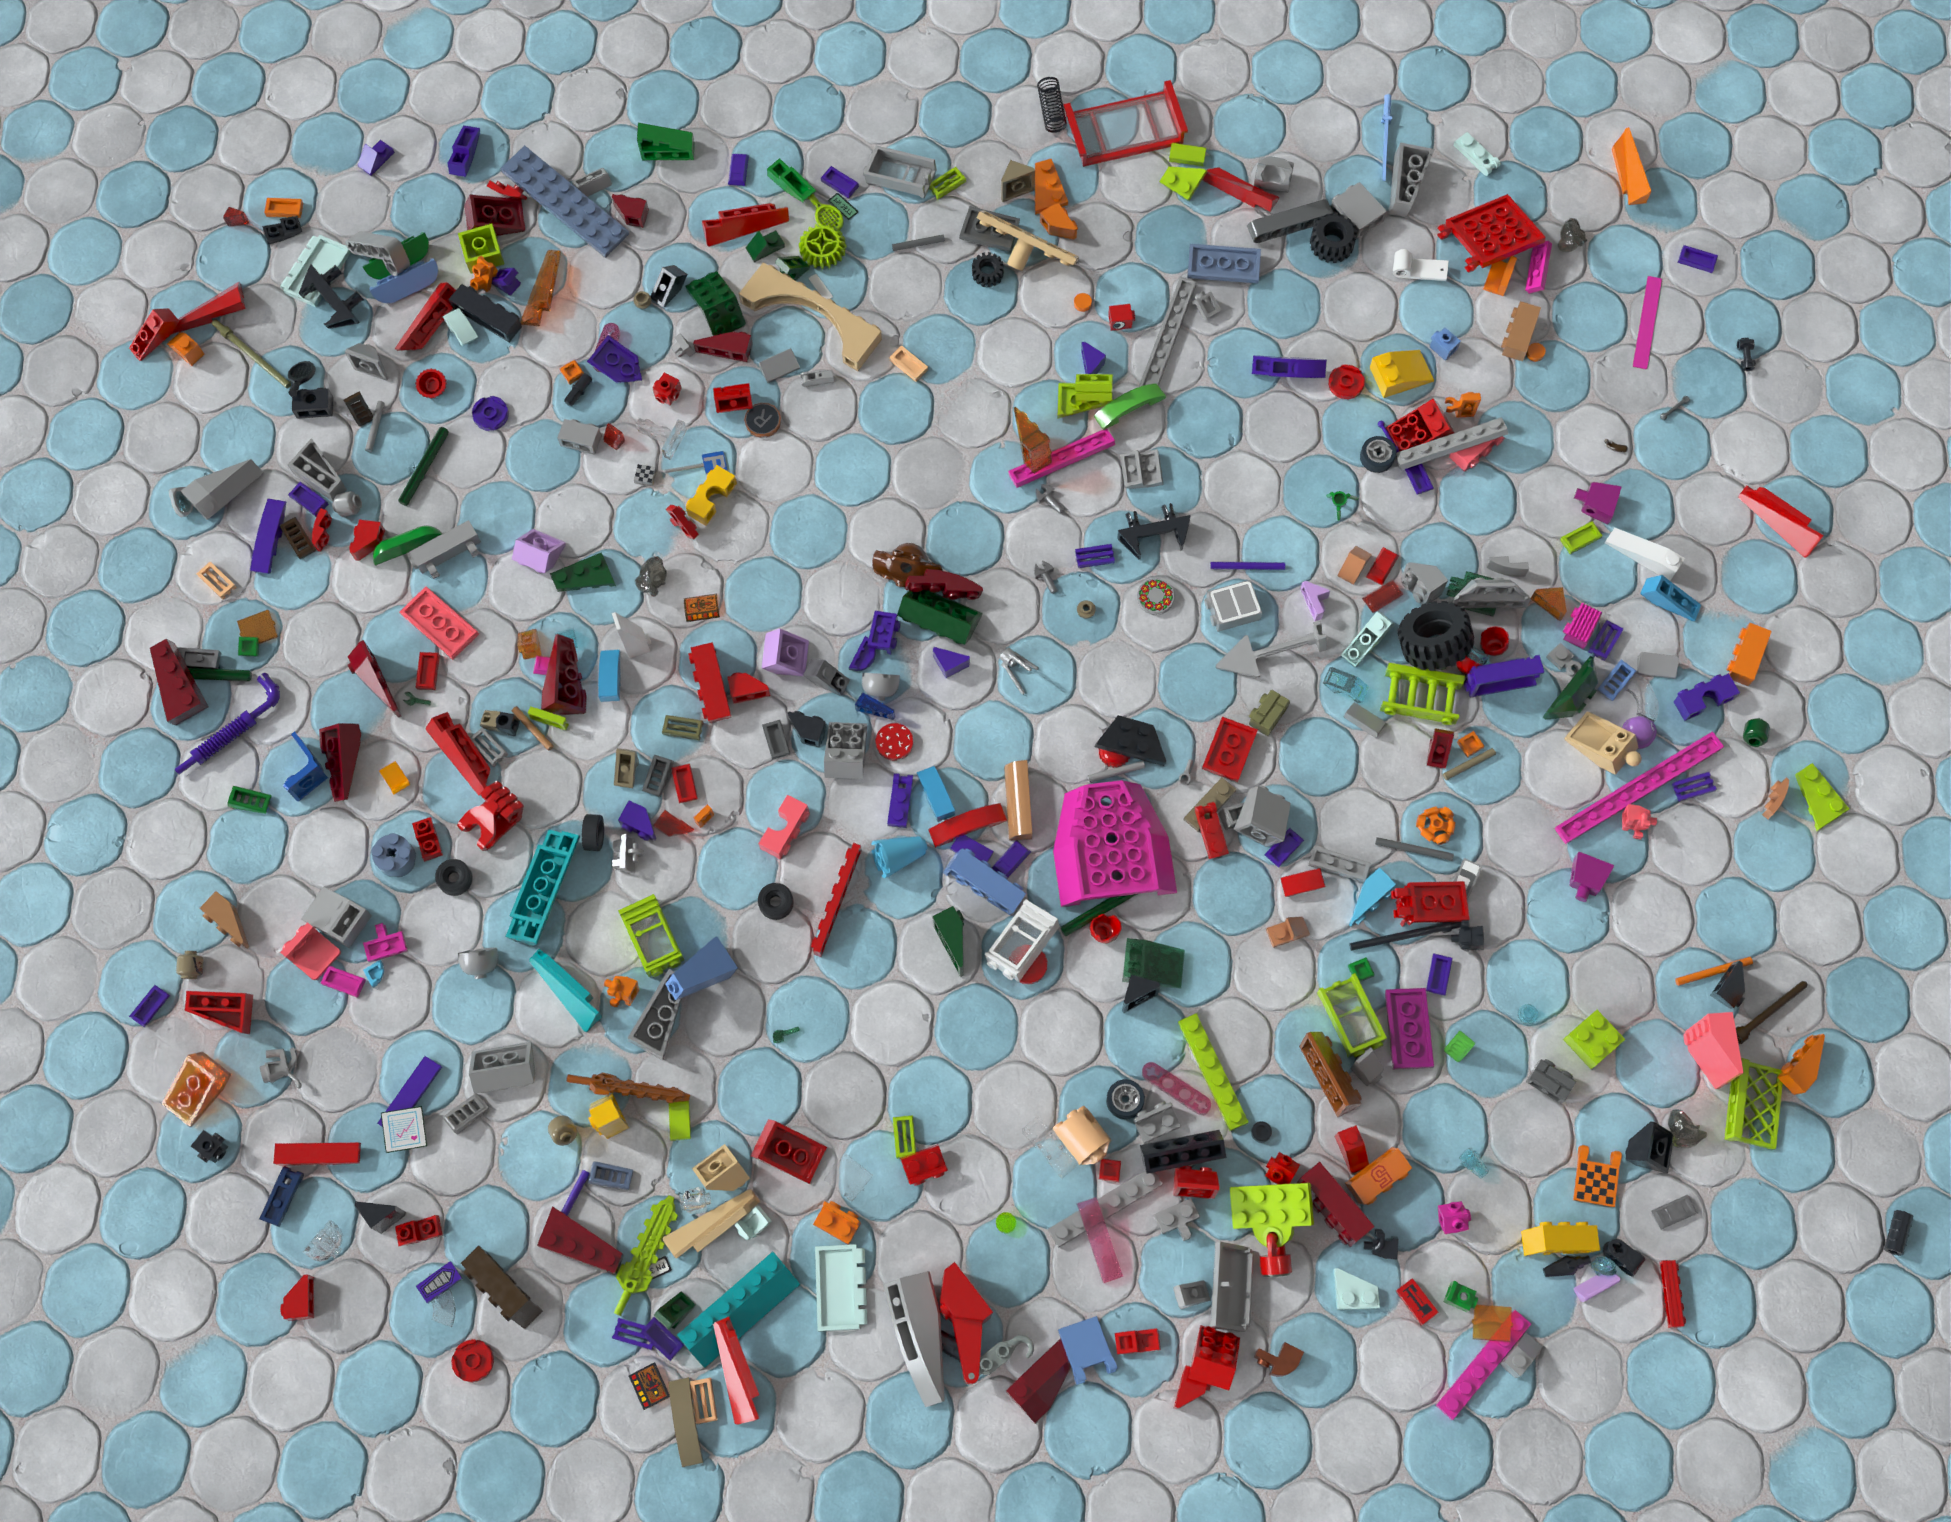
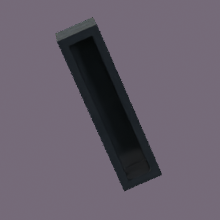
M461 284L449 298L454 310L459 308L464 316L509 343L522 328L517 314L506 311L499 303L491 302L489 297L478 294L471 286L467 287Z

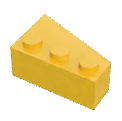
M613 1093L590 1104L589 1112L591 1117L588 1119L593 1129L595 1128L600 1136L604 1135L609 1139L629 1128Z
M1541 1222L1538 1227L1521 1231L1524 1256H1531L1537 1253L1551 1255V1253L1582 1254L1600 1251L1597 1225H1588V1222H1577L1576 1225H1570V1222H1559L1558 1225H1552V1222Z

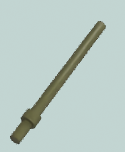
M217 319L212 322V325L220 331V334L225 339L233 342L285 388L291 386V382L235 336L228 326H224Z

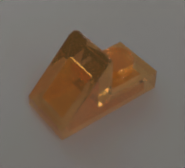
M537 629L518 633L517 647L525 660L542 655Z

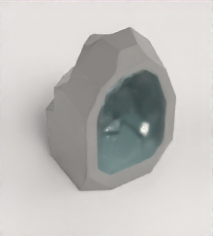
M185 487L169 490L172 508L180 517H187L193 510V505L181 493V490Z

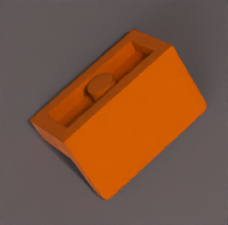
M1511 256L1508 263L1499 261L1492 264L1483 290L1504 296L1517 257Z

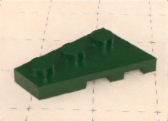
M602 552L550 573L557 592L580 590L587 587L616 586Z

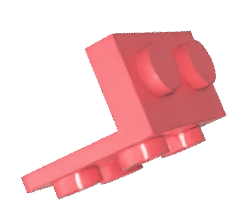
M308 922L297 930L294 938L287 941L280 952L312 980H317L341 954L339 948Z

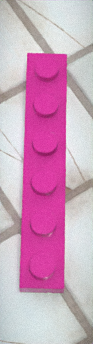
M1108 429L1101 430L1011 469L1008 473L1014 485L1018 488L1115 445V440Z
M1513 1310L1435 1406L1451 1420H1454L1529 1328L1531 1323L1519 1312Z

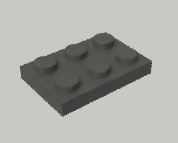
M969 206L959 239L1010 252L1015 237L1008 233L1005 235L995 231L996 227L994 226L986 227L980 224L977 216L984 209ZM984 210L1019 227L1020 218Z

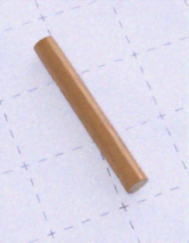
M517 706L512 709V713L548 751L554 747Z

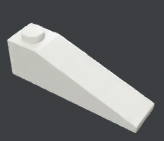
M1617 528L1613 529L1605 541V544L1654 573L1663 575L1670 581L1685 559L1666 547Z
M612 613L617 631L629 659L650 652L649 645L652 642L649 634H644L642 627L618 613Z

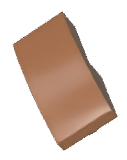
M1787 777L1782 782L1778 780L1770 788L1773 792L1768 796L1771 800L1764 806L1767 809L1762 814L1765 818L1769 819L1779 809L1785 799L1789 787V779Z

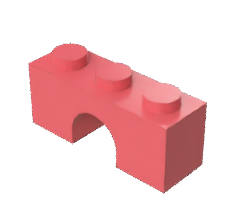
M789 795L786 796L778 810L779 816L788 822L787 826L780 831H775L768 827L758 843L761 850L778 859H781L783 855H787L791 847L789 845L792 839L797 838L800 832V825L802 822L805 823L810 815L807 804Z

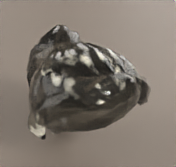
M1570 218L1565 221L1560 231L1561 239L1558 242V248L1562 252H1571L1578 246H1583L1587 239L1585 232L1580 229L1577 219Z
M659 556L648 558L641 566L639 576L635 578L637 589L643 593H650L653 597L658 595L659 591L657 588L666 584L667 570Z
M1679 1109L1670 1112L1668 1126L1673 1135V1146L1677 1148H1691L1707 1137V1132L1699 1130L1700 1125L1695 1126L1685 1112Z

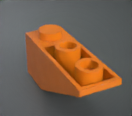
M1824 1034L1807 1037L1804 1041V1046L1792 1055L1794 1058L1781 1068L1782 1072L1777 1078L1793 1095L1806 1093L1817 1079L1825 1039Z

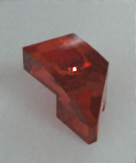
M666 810L663 811L653 825L668 837L694 831V828L684 821L677 819Z

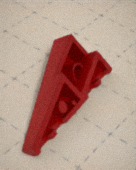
M237 282L178 318L179 323L172 334L210 324L213 322L212 318L246 309L241 283Z

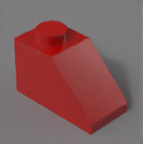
M736 672L727 677L733 704L771 696L769 687L747 673Z
M1357 1125L1337 1132L1334 1137L1350 1174L1363 1170L1369 1165L1365 1144Z
M303 1275L284 1296L283 1304L280 1306L283 1319L288 1321L314 1319L313 1276Z
M1187 1365L1184 1367L1173 1407L1175 1409H1179L1204 1395L1205 1391H1210L1211 1385L1188 1378L1190 1366Z

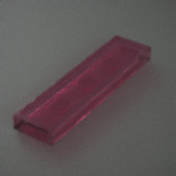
M1097 1197L1076 1203L1102 1282L1106 1283L1123 1277Z

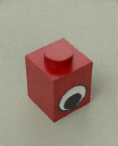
M1130 304L1109 306L1110 330L1132 328V322L1135 321V311L1131 310Z

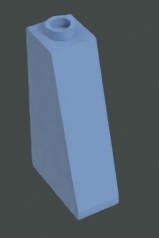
M714 937L672 974L666 982V986L675 1000H678L731 978L738 967L719 938Z

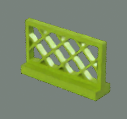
M1741 1058L1744 1073L1730 1082L1724 1140L1739 1141L1775 1150L1783 1083L1776 1078V1083L1772 1085L1766 1075L1774 1073L1778 1077L1782 1071ZM1749 1068H1754L1759 1074V1077L1754 1081L1749 1075ZM1760 1079L1768 1087L1764 1092H1761L1755 1084ZM1751 1086L1758 1095L1752 1100L1747 1095V1089ZM1769 1091L1775 1097L1774 1103L1771 1105L1764 1097ZM1759 1098L1766 1107L1761 1112L1754 1105V1102ZM1748 1106L1755 1113V1116L1750 1120L1745 1115V1108ZM1767 1111L1773 1117L1770 1124H1767L1762 1116ZM1757 1118L1764 1126L1759 1132L1751 1123ZM1746 1126L1753 1133V1136L1750 1138L1742 1137L1743 1128ZM1767 1131L1771 1136L1770 1143L1764 1142L1760 1134Z

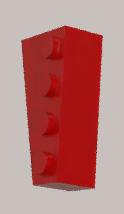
M713 642L690 647L691 653H688L690 663L695 664L696 671H693L695 683L699 682L700 689L697 690L699 700H703L705 708H702L704 719H708L709 723L732 718Z

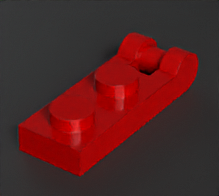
M1210 802L1207 803V806H1196L1195 814L1208 858L1213 859L1229 854L1218 818L1216 804ZM1209 813L1210 819L1205 820L1204 815Z

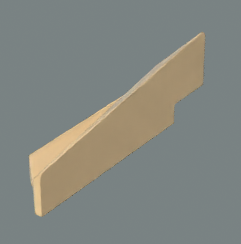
M748 1189L663 1237V1241L676 1259L692 1246L699 1252L749 1213L753 1207L760 1203V1200L751 1189Z

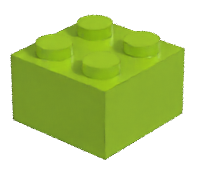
M492 224L458 233L470 274L473 273L472 268L477 264V259L481 255L488 263H493L495 267L505 264Z
M1597 1009L1563 1040L1592 1069L1626 1039Z

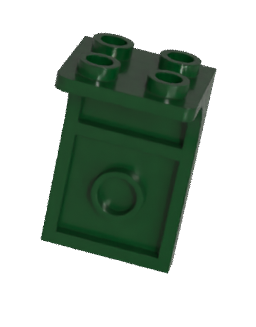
M717 271L708 273L705 277L693 280L690 284L685 285L687 292L703 313L712 336L733 332L745 326L746 322L736 295Z

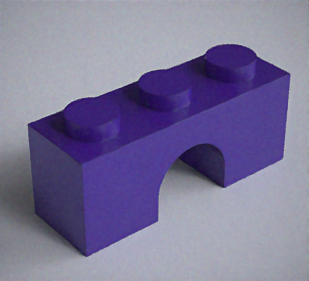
M1729 673L1724 676L1721 674L1716 675L1710 679V682L1705 683L1702 681L1691 690L1684 689L1677 693L1678 696L1673 702L1684 721L1702 714L1707 708L1703 702V697L1712 698L1717 706L1735 700L1740 692Z

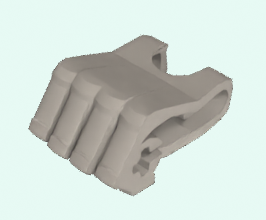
M1259 157L1254 186L1273 191L1289 192L1294 163L1278 157Z

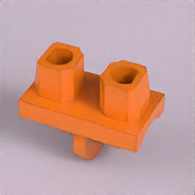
M481 255L477 259V264L472 268L475 278L470 280V286L476 291L483 289L488 292L491 289L492 277L497 276L498 270L493 263H488Z

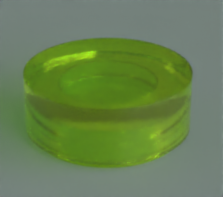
M1003 1212L996 1218L998 1231L1008 1234L1015 1229L1016 1219L1011 1213Z

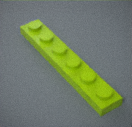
M1197 1013L1178 1021L1229 1131L1248 1124L1246 1115Z

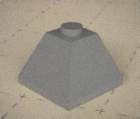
M358 343L345 350L354 370L387 381L388 376L375 347L370 344Z

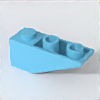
M1380 867L1365 880L1349 923L1350 927L1355 923L1359 925L1366 918L1365 914L1368 911L1374 912L1381 905L1379 902L1383 898L1387 900L1391 897V891L1396 884Z

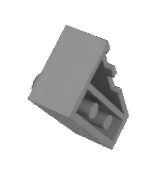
M312 438L288 463V467L295 476L332 502H334L337 494L347 491L343 482Z

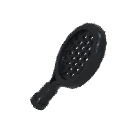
M299 362L288 371V378L293 383L288 392L291 397H296L299 386L314 376L316 368L312 362Z

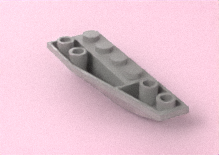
M930 1271L902 1277L883 1284L901 1352L925 1407L944 1402L941 1318Z

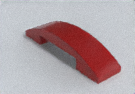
M997 803L952 817L928 829L936 848L953 842L954 838L987 826L990 828L1007 822V818L1001 803Z

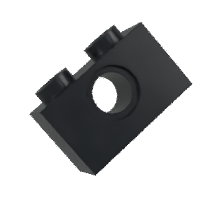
M329 388L300 389L297 396L292 397V412L297 419L333 416V395Z

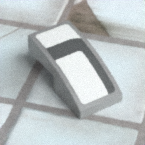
M1464 858L1453 882L1465 881L1468 900L1482 865Z

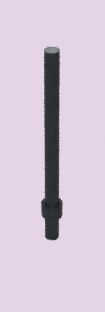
M1440 922V924L1349 943L1350 950L1353 951L1438 932L1447 933L1451 932L1452 929L1461 928L1462 923Z

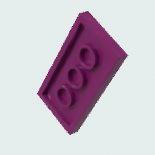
M1426 988L1385 990L1393 1070L1433 1068L1434 1060Z

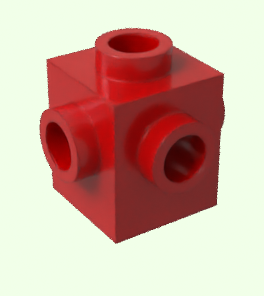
M665 372L653 385L655 399L662 404L666 403L668 405H671L673 401L678 399L682 389L680 380Z
M1279 1152L1276 1158L1271 1156L1265 1166L1268 1168L1265 1176L1276 1184H1290L1300 1164L1292 1160L1288 1155Z

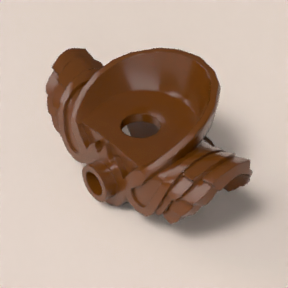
M914 543L901 544L893 552L876 550L873 554L872 566L874 572L885 579L893 580L896 582V586L905 587L908 576H923L926 569L943 571L941 565L928 561L925 551ZM902 563H909L912 567L911 571L907 573L902 571Z

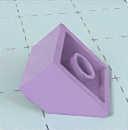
M532 529L516 539L512 560L517 561L522 566H529L539 573H546L554 567L566 542Z
M783 629L766 633L762 669L774 674L803 676L806 670L809 640Z

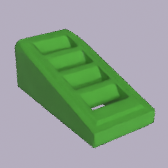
M1459 1031L1444 1048V1052L1456 1062H1460L1473 1048L1475 1042L1462 1031Z

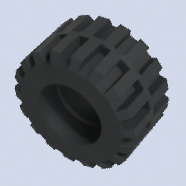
M1338 213L1333 215L1326 214V217H1320L1319 221L1317 220L1313 226L1310 238L1311 251H1314L1313 254L1315 256H1319L1318 259L1321 261L1324 259L1327 263L1329 261L1337 263V260L1340 262L1344 261V258L1347 259L1354 249L1357 238L1355 224L1351 223V219H1346L1345 215L1341 214V216H1338ZM1335 235L1339 237L1341 241H1330L1325 236Z

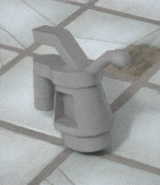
M295 1048L290 1049L292 1059L289 1064L284 1049L266 1050V1058L280 1057L281 1061L266 1062L265 1065L260 1066L264 1083H273L284 1076H289L296 1082L298 1089L302 1087L299 1079L291 1073L298 1061Z

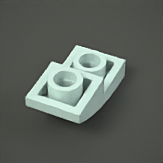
M459 308L443 316L451 332H454L461 346L478 339L473 327Z

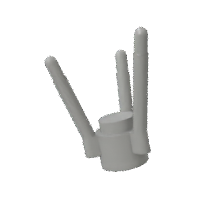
M1007 648L1000 655V659L1003 661L1001 666L1006 669L1020 693L1024 695V690L1009 666L1014 667L1018 663L1028 671H1032V668L1038 670V667L1020 656L1016 651L1014 652L1011 648Z

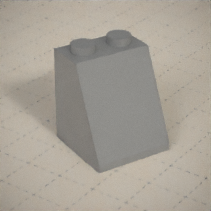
M1258 785L1250 788L1234 830L1265 847L1283 842L1291 803L1286 801L1282 795L1269 792V789L1265 786Z

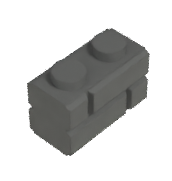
M1541 1059L1535 1065L1526 1083L1562 1104L1567 1099L1576 1081L1572 1079L1573 1075L1564 1070L1561 1072L1556 1069V1065L1550 1060Z

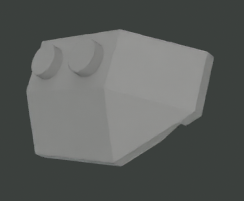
M1476 578L1471 580L1454 597L1452 603L1462 608H1527L1531 599L1528 594L1511 580H1504L1503 578H1495L1493 580Z

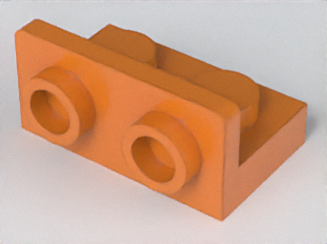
M824 1201L823 1207L813 1225L849 1245L861 1225V1222L857 1220L859 1216L851 1211L843 1212L840 1210L841 1206L833 1201H830V1203Z

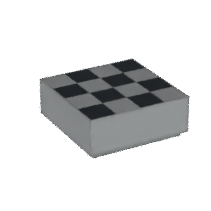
M637 464L634 483L653 486L656 467Z

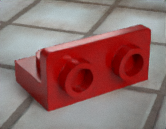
M938 1144L900 1158L910 1185H920L925 1182V1179L932 1176L933 1178H939L945 1174L944 1172L948 1171Z

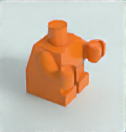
M615 976L613 981L606 979L604 982V986L609 988L607 994L615 997V999L612 998L610 1000V1005L613 1007H618L620 1000L625 1001L626 1005L631 1006L639 992L638 981L629 977Z

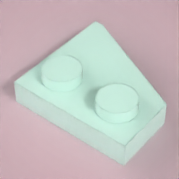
M1338 1268L1334 1269L1337 1310L1380 1308L1377 1286Z

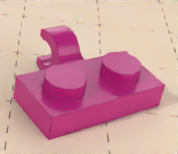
M383 923L375 925L378 938L363 943L369 963L408 951L403 932L400 931L388 935L386 925H383Z

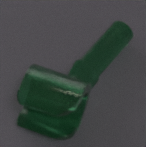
M411 692L404 693L410 697L409 700H403L409 706L415 703L431 705L429 700L416 698Z
M799 1027L784 1031H774L773 1043L784 1042V1036L800 1031Z

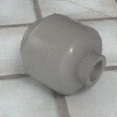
M348 491L337 494L332 507L341 517H347L359 512L362 507V501L359 495Z

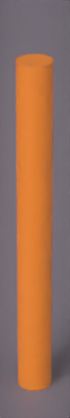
M1751 957L1736 960L1741 961L1743 967L1753 964ZM1733 962L1675 978L1676 984L1680 986L1724 973Z

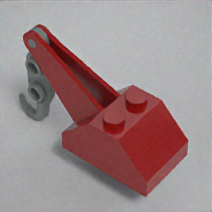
M954 1262L944 1270L939 1300L940 1314L945 1320L949 1319L953 1323L965 1383L974 1385L978 1381L979 1375H989L1009 1360L1016 1346L1020 1343L1028 1345L1029 1351L1026 1358H1030L1034 1352V1344L1029 1337L1024 1335H1018L1011 1340L999 1342L980 1357L982 1325L991 1318L993 1311L958 1265Z

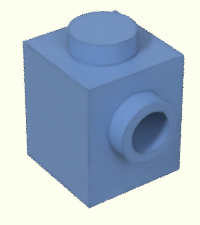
M1443 328L1440 332L1436 331L1431 337L1430 348L1446 361L1458 350L1461 340L1448 329Z

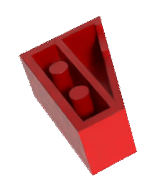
M186 991L185 1011L237 1032L250 1034L254 995L247 993Z

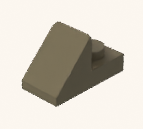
M616 749L614 786L634 787L635 771L639 765L636 751Z

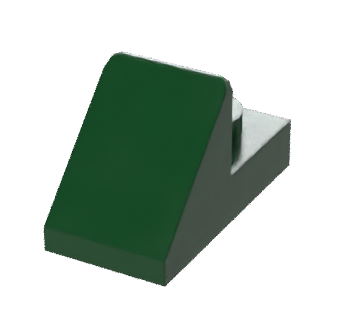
M776 230L765 236L758 231L745 248L753 262H756L784 248L785 243Z
M800 256L778 257L775 262L780 267L781 273L788 274L795 281L810 269V266Z
M681 1291L660 1307L654 1316L668 1329H675L693 1310L696 1304Z

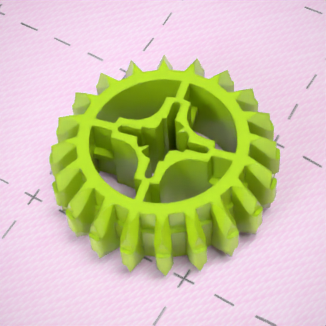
M815 223V228L809 226L808 231H804L803 236H800L799 252L805 262L807 261L809 266L813 264L815 269L818 266L822 270L824 266L830 269L831 264L836 266L837 261L841 262L842 256H845L847 248L846 239L836 226L832 228L830 224L825 226L822 223L821 226H818Z

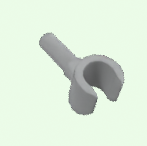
M1188 760L1184 773L1179 776V782H1181L1183 776H1186L1188 778L1187 785L1190 783L1191 777L1189 774L1193 760Z

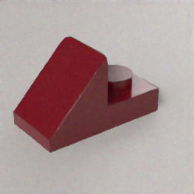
M1434 729L1433 737L1429 743L1427 766L1446 769L1454 738L1453 731Z

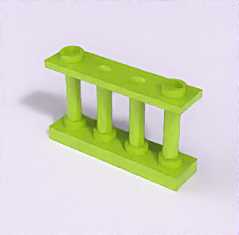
M1388 663L1385 676L1391 679L1388 702H1382L1380 711L1387 715L1399 714L1438 721L1444 725L1457 723L1459 714L1453 713L1455 691L1461 689L1465 676ZM1400 679L1410 682L1407 705L1396 703ZM1418 683L1429 685L1426 708L1414 707ZM1438 686L1448 689L1445 712L1433 710L1436 688Z

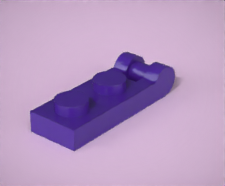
M894 773L887 826L907 828L913 775L900 776L899 773ZM899 783L906 784V789L899 788Z

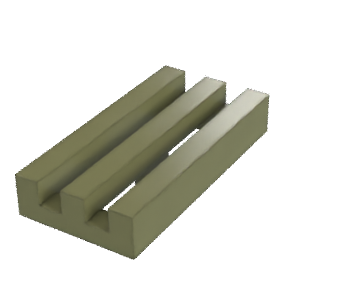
M666 715L662 734L700 740L704 722L703 720ZM671 721L684 724L698 725V727L695 728L684 725L669 724L668 722ZM667 728L676 729V730H683V731H689V732H696V734H694V733H688V732L675 731V730H668Z

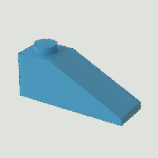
M1663 575L1647 578L1640 593L1654 605L1691 621L1696 620L1701 608L1700 603Z

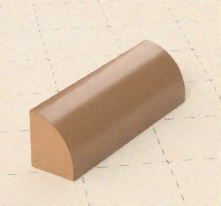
M1027 760L1008 763L1004 767L1009 841L1032 839Z

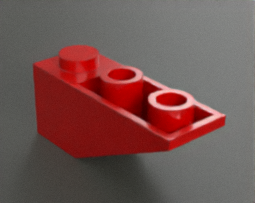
M169 308L153 309L129 349L139 361H142L173 333L179 323V319Z

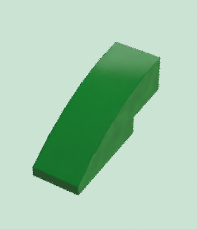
M780 158L767 168V176L780 188L801 202H804L816 192L793 167L789 168Z

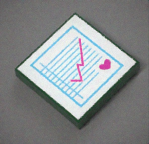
M422 1106L381 1113L386 1153L427 1147Z

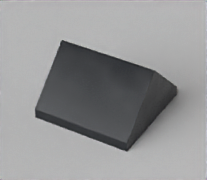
M1131 975L1122 1012L1126 1013L1157 996L1160 990L1159 982Z
M355 1201V1207L368 1226L380 1234L402 1219L406 1214V1211L397 1206Z

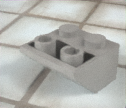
M1409 562L1406 564L1401 582L1406 589L1412 592L1416 602L1426 603L1427 605L1442 595L1448 579L1437 566Z

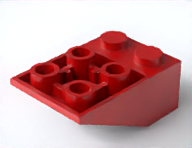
M1431 399L1385 427L1395 446L1398 447L1399 452L1455 433L1435 399Z
M1200 1325L1188 1378L1229 1391L1236 1371L1240 1337L1230 1332L1225 1333L1210 1326Z

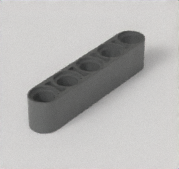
M1323 199L1255 219L1247 225L1253 242L1260 243L1311 228L1317 220L1319 221L1320 217H1326V214L1333 215V211L1328 200Z

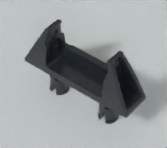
M311 264L301 285L299 295L305 298L307 294L315 290L320 292L336 311L331 316V319L324 323L328 329L360 323L352 313V309L364 300L360 294L355 291L344 301L341 300L330 286L333 280L343 274L339 268L334 265L325 274H320Z
M1164 504L1161 509L1165 520L1140 525L1137 511L1133 512V519L1128 512L1125 516L1129 528L1118 530L1117 539L1139 560L1141 559V553L1137 538L1174 531L1180 551H1182L1191 516L1187 515L1176 518L1173 504H1169V511Z

